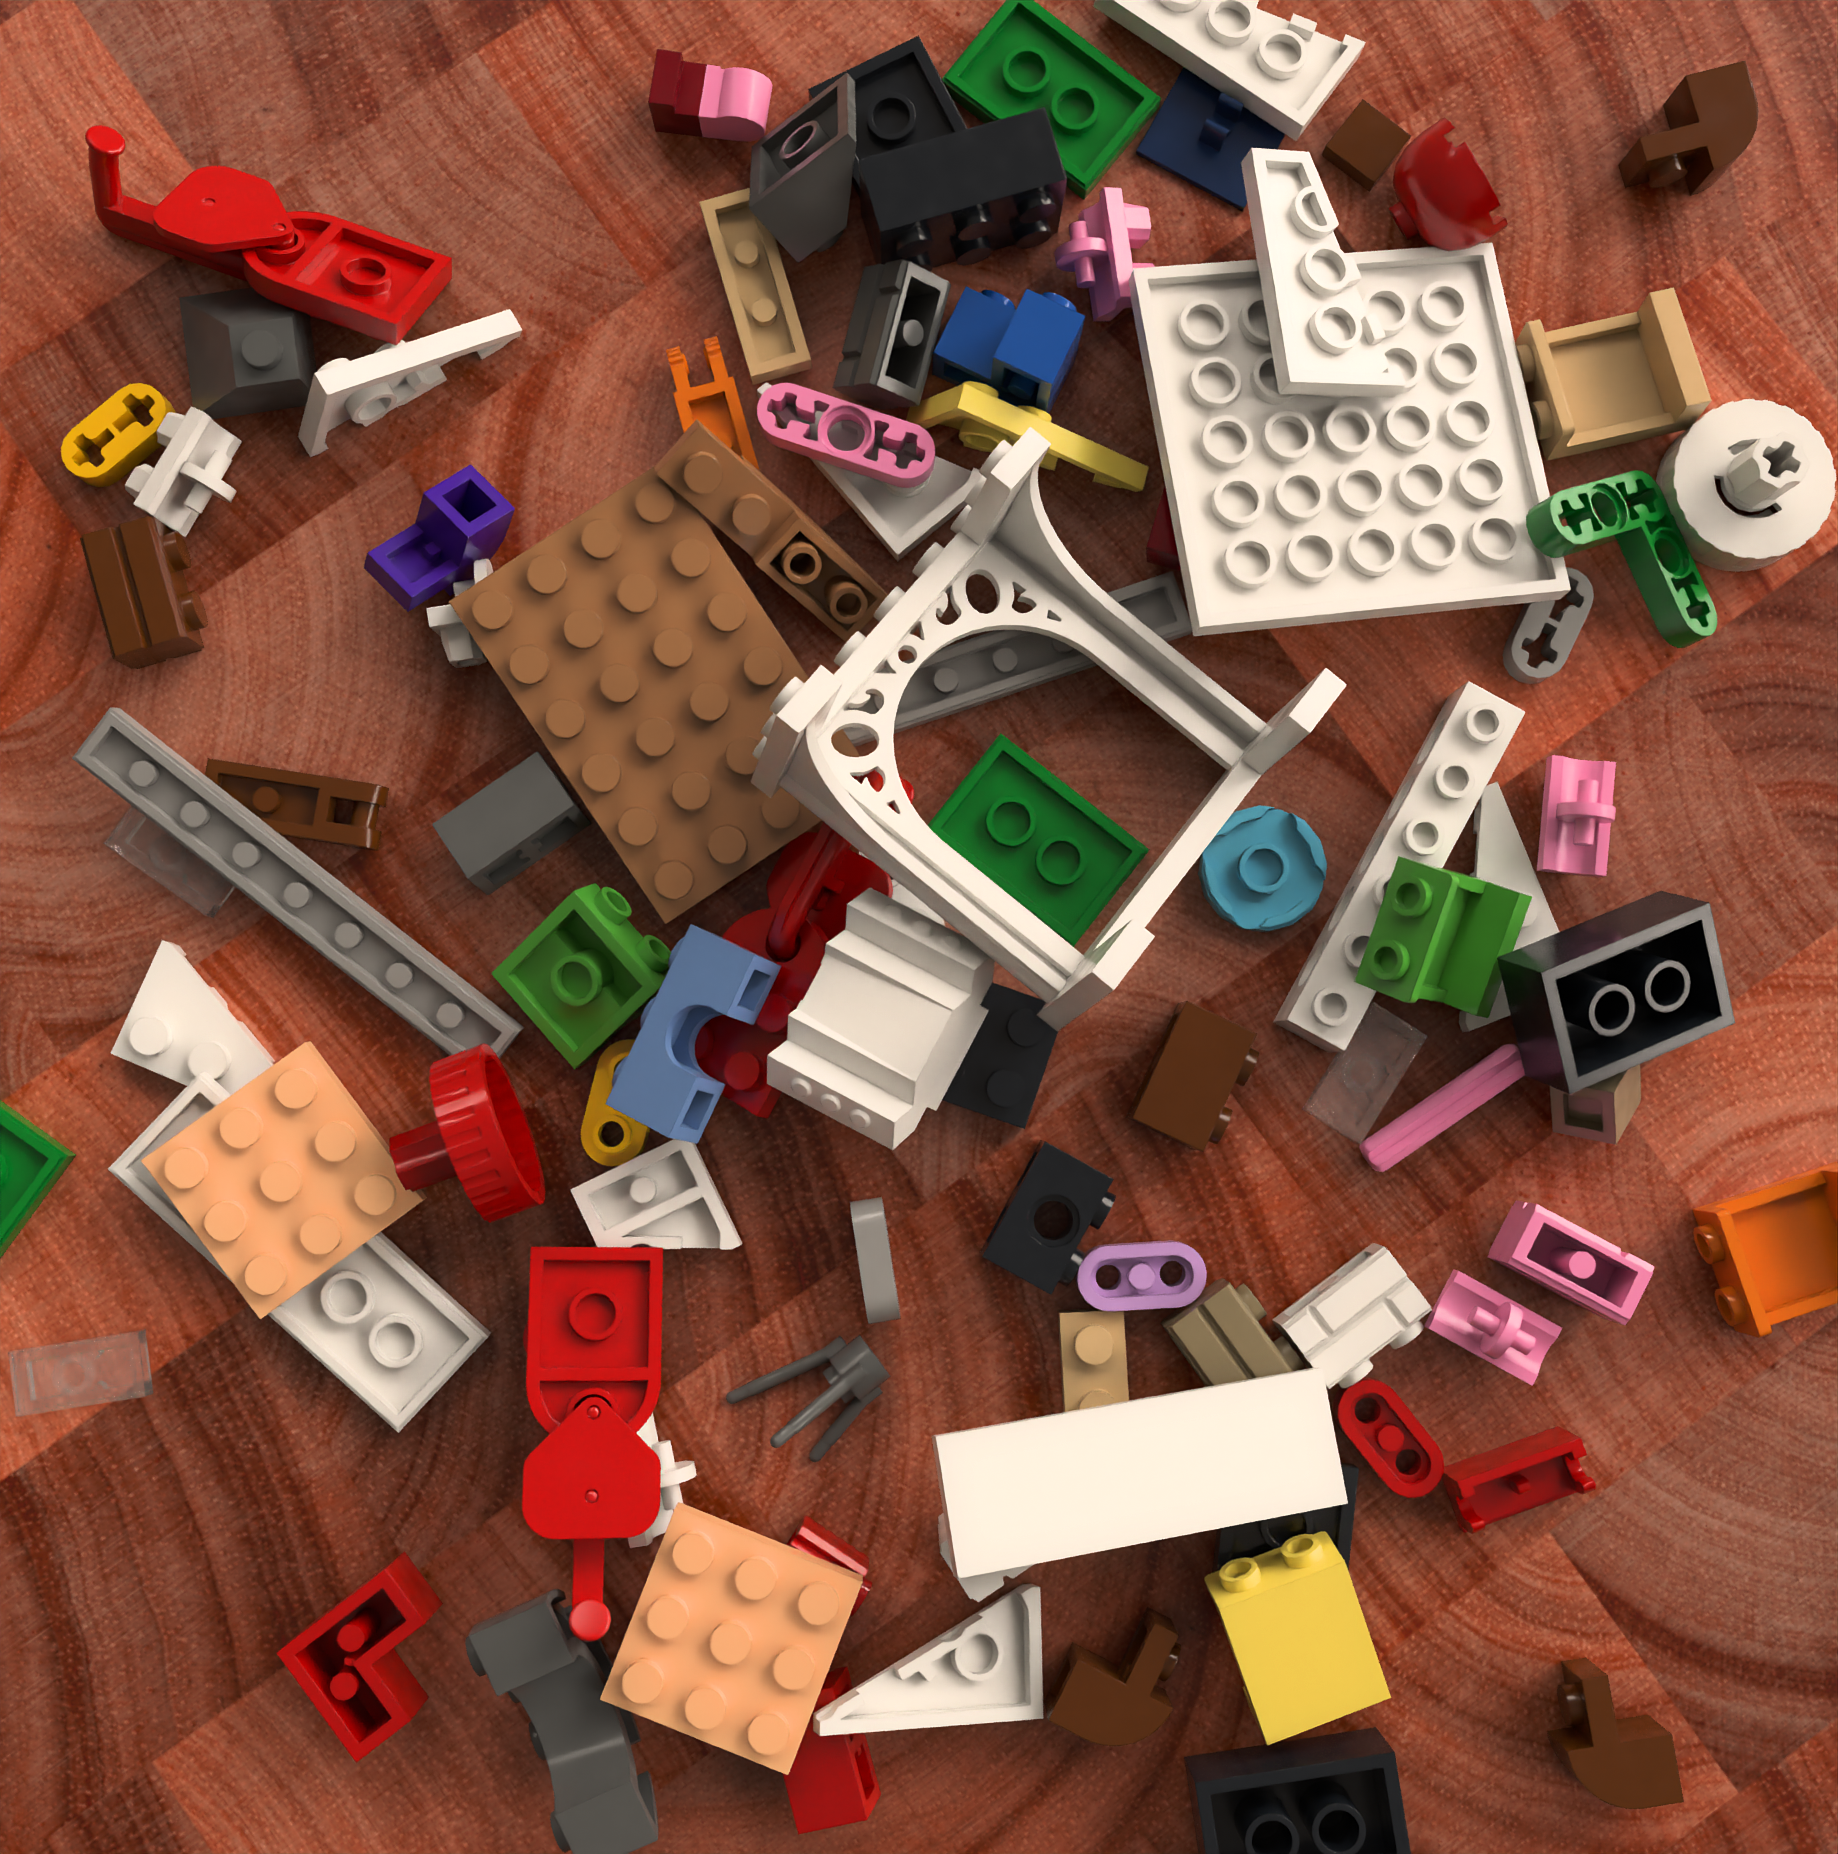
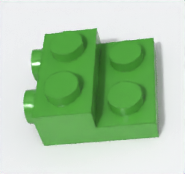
M596 883L574 890L491 973L574 1070L588 1062L627 1023L637 1019L643 1013L646 1005L659 992L669 970L668 963L671 951L661 940L652 935H646L643 938L628 921L627 918L632 913L631 907L620 893L610 887L600 889Z

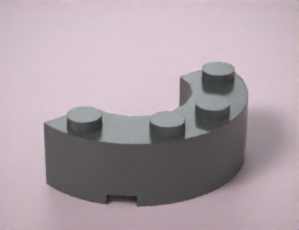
M553 1589L475 1624L465 1640L467 1655L474 1671L480 1677L487 1674L497 1696L508 1692L514 1703H522L531 1719L529 1732L534 1749L541 1760H547L555 1797L554 1811L550 1814V1821L559 1848L564 1853L571 1850L573 1854H628L657 1841L658 1816L651 1775L648 1771L637 1775L631 1745L641 1741L632 1712L600 1700L613 1664L600 1639L585 1642L573 1635L568 1622L572 1605L564 1608L559 1603L566 1599L564 1591Z

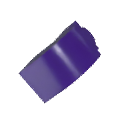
M470 464L425 491L415 524L369 551L366 555L364 569L407 612L443 589L451 596L454 594V582L474 578L475 560H490L496 553L506 536L515 508Z

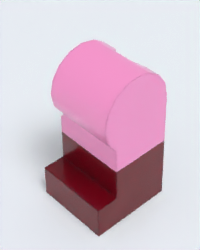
M657 49L648 100L655 132L751 142L759 140L765 134L773 85L769 78L755 70L739 67L721 69L720 66L683 61L682 52Z

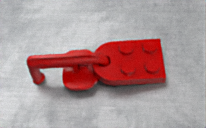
M103 125L92 126L85 133V141L89 146L88 158L95 212L104 227L120 237L247 281L259 294L278 304L397 346L452 279L451 257L329 214L311 211L286 212L270 182L226 166L199 168L190 173L157 206L122 194L119 171V155L125 150V140L122 135L116 130Z
M875 770L865 775L852 776L860 784L867 777L869 784L876 792H880L883 787V778ZM899 774L902 786L912 804L914 788L910 782L903 779ZM892 803L887 805L896 812ZM823 822L818 833H803L789 842L784 848L766 884L771 908L757 910L743 916L733 923L722 936V938L782 966L755 1024L752 1025L726 1015H720L704 1024L695 1041V1057L699 1067L710 1077L726 1084L721 1095L762 1118L768 1119L782 1091L767 1084V1055L787 1040L788 1015L804 999L822 964L821 961L825 955L826 943L845 930L847 904L868 888H872L892 899L893 886L889 874L873 861L850 850L851 843L825 822Z
M531 1247L526 1394L535 1420L548 1436L528 1455L524 1462L522 1511L527 1525L539 1536L547 1539H573L572 1610L568 1622L573 1635L585 1642L599 1640L607 1633L611 1623L610 1611L603 1603L604 1539L631 1538L642 1534L654 1523L660 1508V1460L637 1432L651 1416L657 1404L661 1387L663 1247ZM586 1397H590V1398H587L586 1400H584V1401L574 1410L576 1404H577L579 1401H581L582 1399H584V1398H586Z

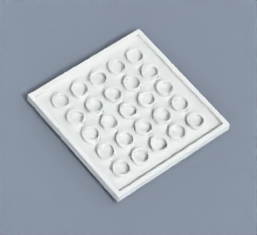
M1492 242L1480 243L1465 250L1446 251L1436 247L1345 253L1346 256H1353L1360 273L1361 280L1356 284L1367 314L1376 312L1386 337L1380 342L1389 367L1398 365L1406 386L1394 398L1279 394L1257 260L1133 268L1128 279L1130 298L1193 636L1560 600L1571 590L1564 557L1551 558L1544 555L1535 547L1526 527V516L1529 509L1547 499L1550 495Z

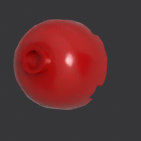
M1444 117L1408 144L1396 162L1392 183L1398 202L1388 209L1407 241L1418 234L1429 247H1436L1446 251L1465 250L1490 239L1505 229L1508 223L1505 217L1495 215L1491 218L1490 212L1501 206L1499 200L1465 141L1455 148L1452 141L1448 142L1444 137L1455 129L1451 122Z

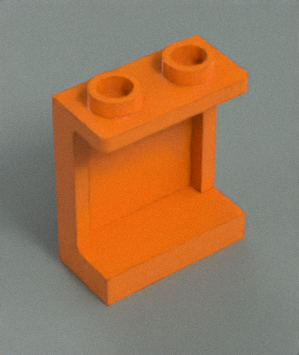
M1833 1162L1692 1209L1698 1227H1695L1693 1231L1695 1244L1705 1262L1712 1264L1720 1287L1715 1291L1718 1309L1726 1323L1733 1326L1735 1331L1760 1338L1772 1334L1771 1325L1838 1303V1162Z

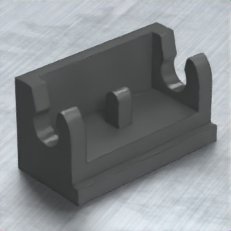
M537 751L432 825L467 879L486 895H490L588 827L591 822L556 772H553L543 756Z

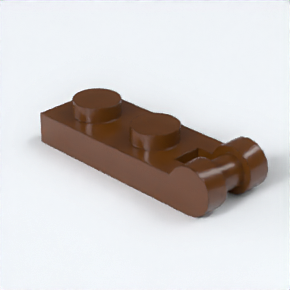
M208 758L205 776L281 836L344 845L364 850H379L382 832L376 830L379 807L385 808L387 805L388 787ZM337 800L354 803L350 825L334 823Z

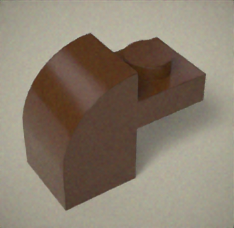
M1746 61L1686 75L1663 104L1670 130L1640 137L1618 165L1624 186L1627 188L1649 182L1651 188H1659L1685 177L1689 194L1692 196L1712 186L1725 173L1751 142L1758 123V102Z
M1147 1607L1119 1666L1072 1642L1044 1699L1048 1721L1085 1740L1105 1746H1123L1136 1743L1158 1730L1169 1717L1173 1707L1165 1689L1155 1684L1158 1679L1165 1682L1170 1677L1181 1650V1645L1176 1642L1179 1635L1171 1619Z
M1586 1657L1561 1661L1565 1684L1558 1685L1557 1697L1562 1717L1565 1723L1572 1727L1547 1731L1552 1749L1560 1762L1594 1796L1616 1807L1644 1809L1684 1802L1672 1734L1649 1715L1616 1720L1608 1675Z

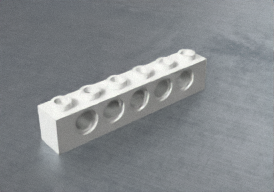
M1470 681L1448 696L1274 1019V1023L1328 1053L1345 1051L1376 993L1375 990L1354 981L1398 856L1443 868L1519 726L1525 711Z

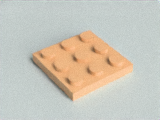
M311 1041L303 1043L141 1160L259 1319H262L427 1198L421 1189L412 1192L410 1189L405 1190L396 1174L388 1144Z
M678 1502L600 1700L788 1775L861 1588L863 1575Z

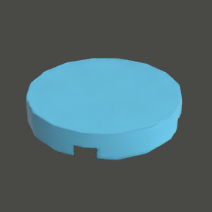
M1262 805L1236 811L1228 818L1202 852L1198 876L1205 899L1219 917L1243 930L1269 932L1293 925L1313 909L1320 897L1319 894L1323 888V881L1326 878L1327 861L1321 840L1305 820L1293 813L1289 814L1283 810L1274 809L1275 807Z

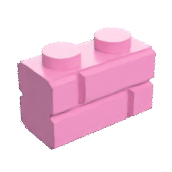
M1517 1200L1511 1207L1488 1255V1258L1589 1312L1622 1325H1626L1631 1319L1654 1270L1653 1265L1630 1253L1622 1252L1621 1248L1540 1205Z

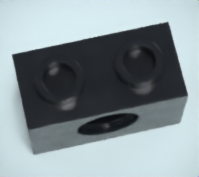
M1040 1140L980 1250L982 1257L1051 1295L1058 1282L1067 1287L1076 1275L1085 1256V1252L1077 1248L1089 1225L1098 1230L1112 1208L1116 1195L1110 1193L1108 1189L1114 1179L1046 1141ZM1049 1201H1058L1063 1203L1068 1211L1069 1220L1067 1227L1059 1235L1053 1237L1043 1236L1035 1229L1034 1215L1042 1204Z

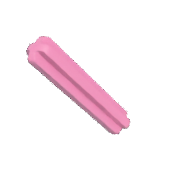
M1514 1044L1501 1046L1361 1142L1359 1148L1367 1163L1375 1171L1384 1172L1522 1078L1525 1072L1518 1047Z

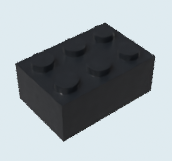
M1045 107L858 159L861 216L876 264L885 265L886 262L903 259L931 272L935 267L952 262L962 266L972 265L988 258L992 251L1016 245L1020 249L1032 248L1046 242L1052 234L1058 233L1067 177Z
M1658 891L1497 958L1525 1076L1568 1094L1577 1092L1735 1023L1709 902Z
M1376 1727L1277 1742L1268 1746L1264 1744L1184 1757L1199 1854H1411L1395 1752Z

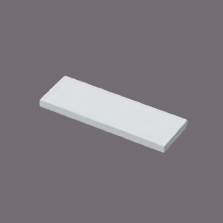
M202 1072L170 1103L108 1170L229 1279L141 1161L231 1096L208 1073ZM379 1232L268 1313L275 1322L398 1433L491 1334L486 1327L382 1232Z
M1309 1368L932 1436L953 1576L958 1579L1348 1504L1323 1368Z

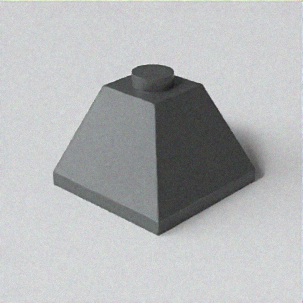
M845 73L752 146L749 209L798 263L815 250L823 252L832 247L847 227L856 151L855 81L848 73Z
M252 287L179 298L194 408L205 412L212 419L306 406L313 376L317 372L310 315L271 301Z

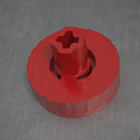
M486 1043L432 1062L429 1068V1083L437 1120L389 1138V1152L395 1165L396 1174L405 1190L410 1189L412 1192L458 1176L474 1208L488 1223H493L543 1204L545 1201V1183L534 1137L513 1083L493 1049Z

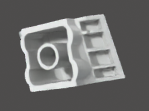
M868 888L847 904L845 930L826 943L825 955L804 999L788 1015L787 1040L767 1055V1084L893 1150L915 1131L927 1107L937 1111L989 1011L980 1004L992 983L995 961L965 936L872 888Z

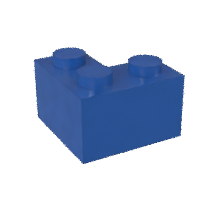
M966 286L933 352L932 375L956 386L966 381L983 383L998 391V399L1016 407L1031 406L1050 414L1075 362L1085 315L1076 312V307L1069 300L1051 292H1044L1040 295L1026 289L1017 309H1015L1014 304L998 292L983 290L980 293Z

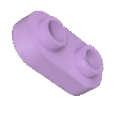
M1173 1240L1095 1246L1085 1253L1075 1275L1076 1285L1082 1297L1091 1306L1102 1311L1183 1307L1192 1303L1200 1296L1207 1278L1206 1267L1199 1253L1192 1247ZM1168 1261H1177L1182 1268L1181 1278L1174 1284H1165L1160 1278V1269ZM1104 1265L1115 1266L1119 1273L1117 1283L1110 1288H1102L1096 1282V1273Z

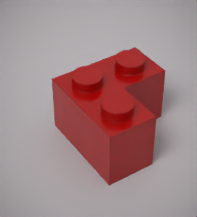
M405 1551L301 1630L277 1652L279 1658L356 1763L410 1722L429 1698L394 1647L423 1626L443 1603Z

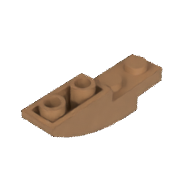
M696 419L654 467L656 474L751 555L755 564L846 643L872 619L878 607L888 596L872 577L791 499L742 455L739 457L699 420Z

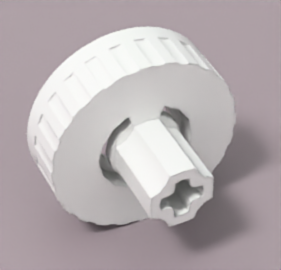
M1743 399L1738 402L1731 401L1704 414L1670 445L1660 463L1656 482L1663 492L1670 512L1674 516L1693 559L1709 567L1724 571L1755 570L1768 566L1798 549L1821 529L1820 526L1827 520L1831 511V504L1835 498L1836 470L1832 462L1833 457L1830 449L1827 448L1824 442V438L1804 416H1800L1793 409L1778 405L1773 401ZM1715 479H1720L1721 490L1724 496L1737 509L1755 512L1762 511L1773 505L1778 512L1774 514L1770 509H1767L1758 515L1749 516L1735 513L1723 503L1717 493Z

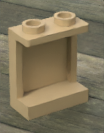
M1674 287L1649 293L1638 312L1548 332H1544L1540 319L1526 322L1515 342L1536 437L1541 442L1546 461L1687 430L1696 422L1712 401Z

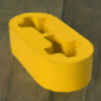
M143 383L129 384L118 390L70 430L61 446L62 460L69 471L88 485L95 487L110 486L123 478L161 446L157 442L158 435L156 431L166 414L169 412L176 413L172 404L151 385ZM141 404L150 409L149 413L154 419L145 427L137 422L138 418L133 412ZM93 444L101 448V455L105 459L97 467L89 462V455L85 452Z

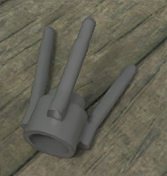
M860 1335L848 1344H846L841 1336H838L823 1349L730 1391L726 1395V1400L730 1404H735L831 1362L832 1365L822 1372L831 1387L787 1422L770 1439L771 1446L779 1448L839 1398L845 1404L853 1398L809 1453V1459L812 1462H818L830 1447L837 1442L861 1411L883 1393L879 1385L891 1376Z

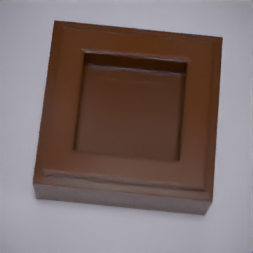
M1362 99L1327 143L1322 156L1370 192L1407 146L1411 135Z

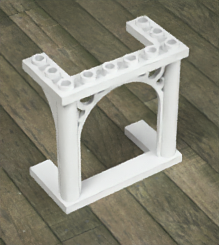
M1029 427L1014 446L1003 440L989 455L979 470L982 477L973 486L964 500L967 506L958 515L950 528L956 533L955 537L945 548L935 542L925 552L912 571L919 578L907 592H904L897 586L889 593L873 616L879 621V624L867 637L857 631L847 641L834 659V662L840 666L838 671L833 675L820 665L805 683L794 677L779 693L769 709L773 714L760 732L764 737L752 753L759 761L750 782L770 798L782 787L1044 1000L1046 1004L1037 1015L1053 1029L1059 1031L1115 990L1155 937L1145 929L1152 917L1261 775L1311 733L1347 684L1325 668L1267 723L1262 721L1110 597L1072 558L1050 524L1039 493L1038 469L1051 443L1033 428ZM975 574L983 575L995 587L997 605L993 612L988 614L979 613L969 603L966 595V581L970 576ZM1014 589L1021 594L1017 601L1032 606L1033 610L1027 613H1018L1012 608ZM950 592V600L958 614V619L953 624L944 625L938 621L936 613L939 617H942L948 605L947 594ZM918 627L921 639L915 635H912L918 629ZM993 630H1021L1049 636L1068 644L1094 661L1226 769L1225 773L1084 955L942 841L920 818L902 786L897 771L893 743L894 721L902 693L914 673L929 657L941 648L966 636ZM901 650L910 651L914 655L915 661L909 664L902 662L898 657V652ZM886 667L890 673H880V671ZM869 693L877 695L882 701V708L876 714H869L860 710H848V708H859L868 703L870 699ZM844 728H862L875 736L877 748L867 756L858 758L847 757L834 749L831 737L834 733ZM875 770L883 778V787L880 792H876L869 784L867 777L860 784L852 776L865 775ZM892 803L896 812L887 805Z

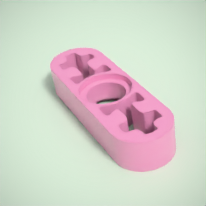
M793 383L773 385L759 399L757 416L760 430L766 440L774 446L902 488H911L922 484L933 471L935 463L934 441L928 431L917 424ZM787 403H793L796 405L797 416L812 423H815L816 411L824 412L818 423V440L813 441L809 439L811 436L810 425L796 420H791L786 429L778 428L776 415L772 413V410L783 411ZM843 420L858 423L865 432L862 444L851 451L836 449L828 439L832 426ZM875 431L885 432L883 434V446L896 451H901L906 442L914 443L916 445V456L923 459L922 462L911 460L907 469L899 468L896 466V455L881 448H878L877 461L868 459L874 450Z

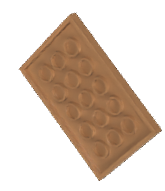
M654 467L449 601L665 924L822 821L782 787L770 798L750 782L759 761L752 753L764 737L760 733L762 728L773 714L769 710L770 706L794 677H797L803 683L809 677L699 511L656 474ZM843 729L832 735L831 743L836 751L847 757H861Z

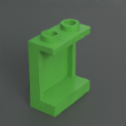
M1398 856L1354 982L1403 1002L1415 1003L1418 998L1436 1001L1475 1016L1489 1018L1502 982L1497 958L1513 951L1532 896L1480 878Z

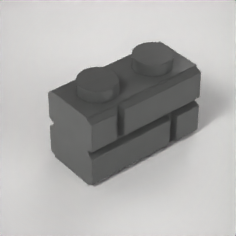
M903 259L886 262L885 265L876 264L864 267L842 350L844 358L842 362H839L833 388L844 395L880 410L897 409L898 406L902 408L919 406L951 287L949 281Z

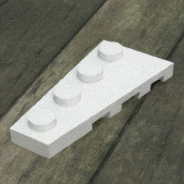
M1095 0L1093 7L1219 91L1243 103L1245 108L1295 141H1297L1357 61L1366 43L1349 35H1345L1343 41L1340 42L1315 32L1316 22L1294 13L1291 20L1287 21L1257 9L1259 0Z
M1251 148L1242 160L1241 167L1279 394L1394 398L1406 386L1398 365L1389 367L1380 342L1386 337L1376 312L1367 314L1356 287V284L1361 280L1360 273L1353 256H1346L1337 242L1333 231L1339 223L1310 153Z

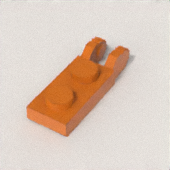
M717 336L703 340L705 344L703 352L707 367L712 371L715 380L703 385L690 386L688 379L690 371L685 354L681 353L680 347L667 349L666 353L677 392H673L683 432L685 433L697 419L739 457L742 455L759 470L733 376L728 377Z

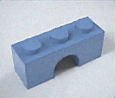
M690 924L685 937L677 942L670 954L669 970L657 996L650 1000L642 1013L641 1029L629 1055L619 1063L612 1079L613 1088L605 1104L668 1138L698 1144L726 1084L710 1077L699 1067L695 1057L697 1035L705 1023L720 1015H726L754 1025L782 966L718 935Z

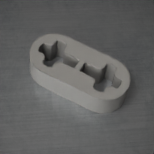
M1566 567L1571 588L1567 593L1566 599L1573 603L1574 606L1569 605L1556 616L1555 620L1549 617L1555 600L1524 603L1505 643L1502 655L1506 670L1518 682L1526 684L1541 683L1559 672L1565 664L1594 599L1593 587L1590 581L1579 570ZM1541 632L1545 633L1547 637L1541 647V654L1548 658V661H1542L1535 667H1531L1527 664L1529 653L1522 649L1521 646L1527 647L1540 636Z
M878 1197L850 1202L868 1323L873 1324L901 1319L883 1199Z

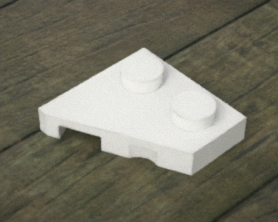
M673 1139L570 1189L597 1247L720 1248L732 1250L743 1244L697 1146L692 1142Z

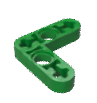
M1634 470L1561 490L1529 509L1526 516V527L1529 537L1536 548L1551 558H1560L1617 540L1658 631L1670 645L1676 648H1685L1715 632L1718 622L1713 601L1676 524L1674 516L1670 512L1663 492L1649 474ZM1628 501L1630 502V504H1631V506H1632V507L1629 508V509H1628L1627 504H1626V502H1628ZM1593 507L1596 509L1597 513L1599 514L1601 521L1599 520L1598 516L1596 515V513H1595ZM1566 518L1568 526L1563 527L1560 521Z

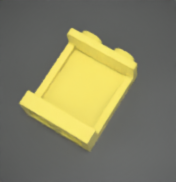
M1321 1531L1313 1535L1301 1534L1285 1541L1279 1548L1253 1558L1231 1560L1223 1565L1219 1571L1205 1576L1204 1580L1218 1610L1244 1683L1242 1688L1248 1705L1267 1746L1391 1698L1345 1560L1327 1532Z

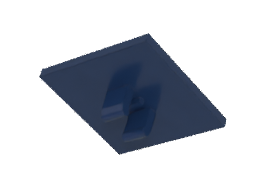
M1183 67L1140 143L1136 155L1243 212L1247 205V197L1241 167L1242 160L1251 148L1278 150L1286 134L1245 108L1243 103L1219 91Z

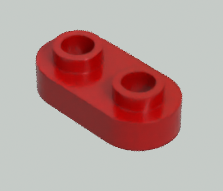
M1365 1376L1348 1388H1339L1333 1401L1335 1422L1383 1484L1396 1494L1408 1498L1421 1497L1434 1490L1441 1481L1444 1472L1442 1452L1397 1393L1382 1381ZM1363 1398H1371L1375 1405L1372 1416L1365 1420L1357 1419L1355 1415L1356 1404ZM1405 1449H1412L1415 1454L1413 1466L1405 1471L1398 1470L1396 1467L1397 1455Z

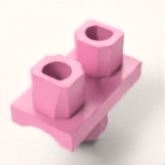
M1104 187L1099 192V202L1082 210L1078 214L1079 221L1069 225L1071 241L1063 243L1054 252L1057 268L1062 271L1075 272L1077 287L1089 288L1094 321H1111L1124 308L1132 307L1128 279L1133 268L1155 267L1153 263H1132L1130 248L1140 249L1149 240L1151 231L1149 209L1143 206L1123 203L1121 188Z
M1556 755L1547 758L1537 871L1597 878L1606 876L1611 823L1615 821L1616 808L1612 806L1616 762L1578 760Z
M1453 1269L1424 1325L1429 1330L1532 1386L1538 1376L1541 1363L1547 1351L1562 1330V1327L1455 1269Z

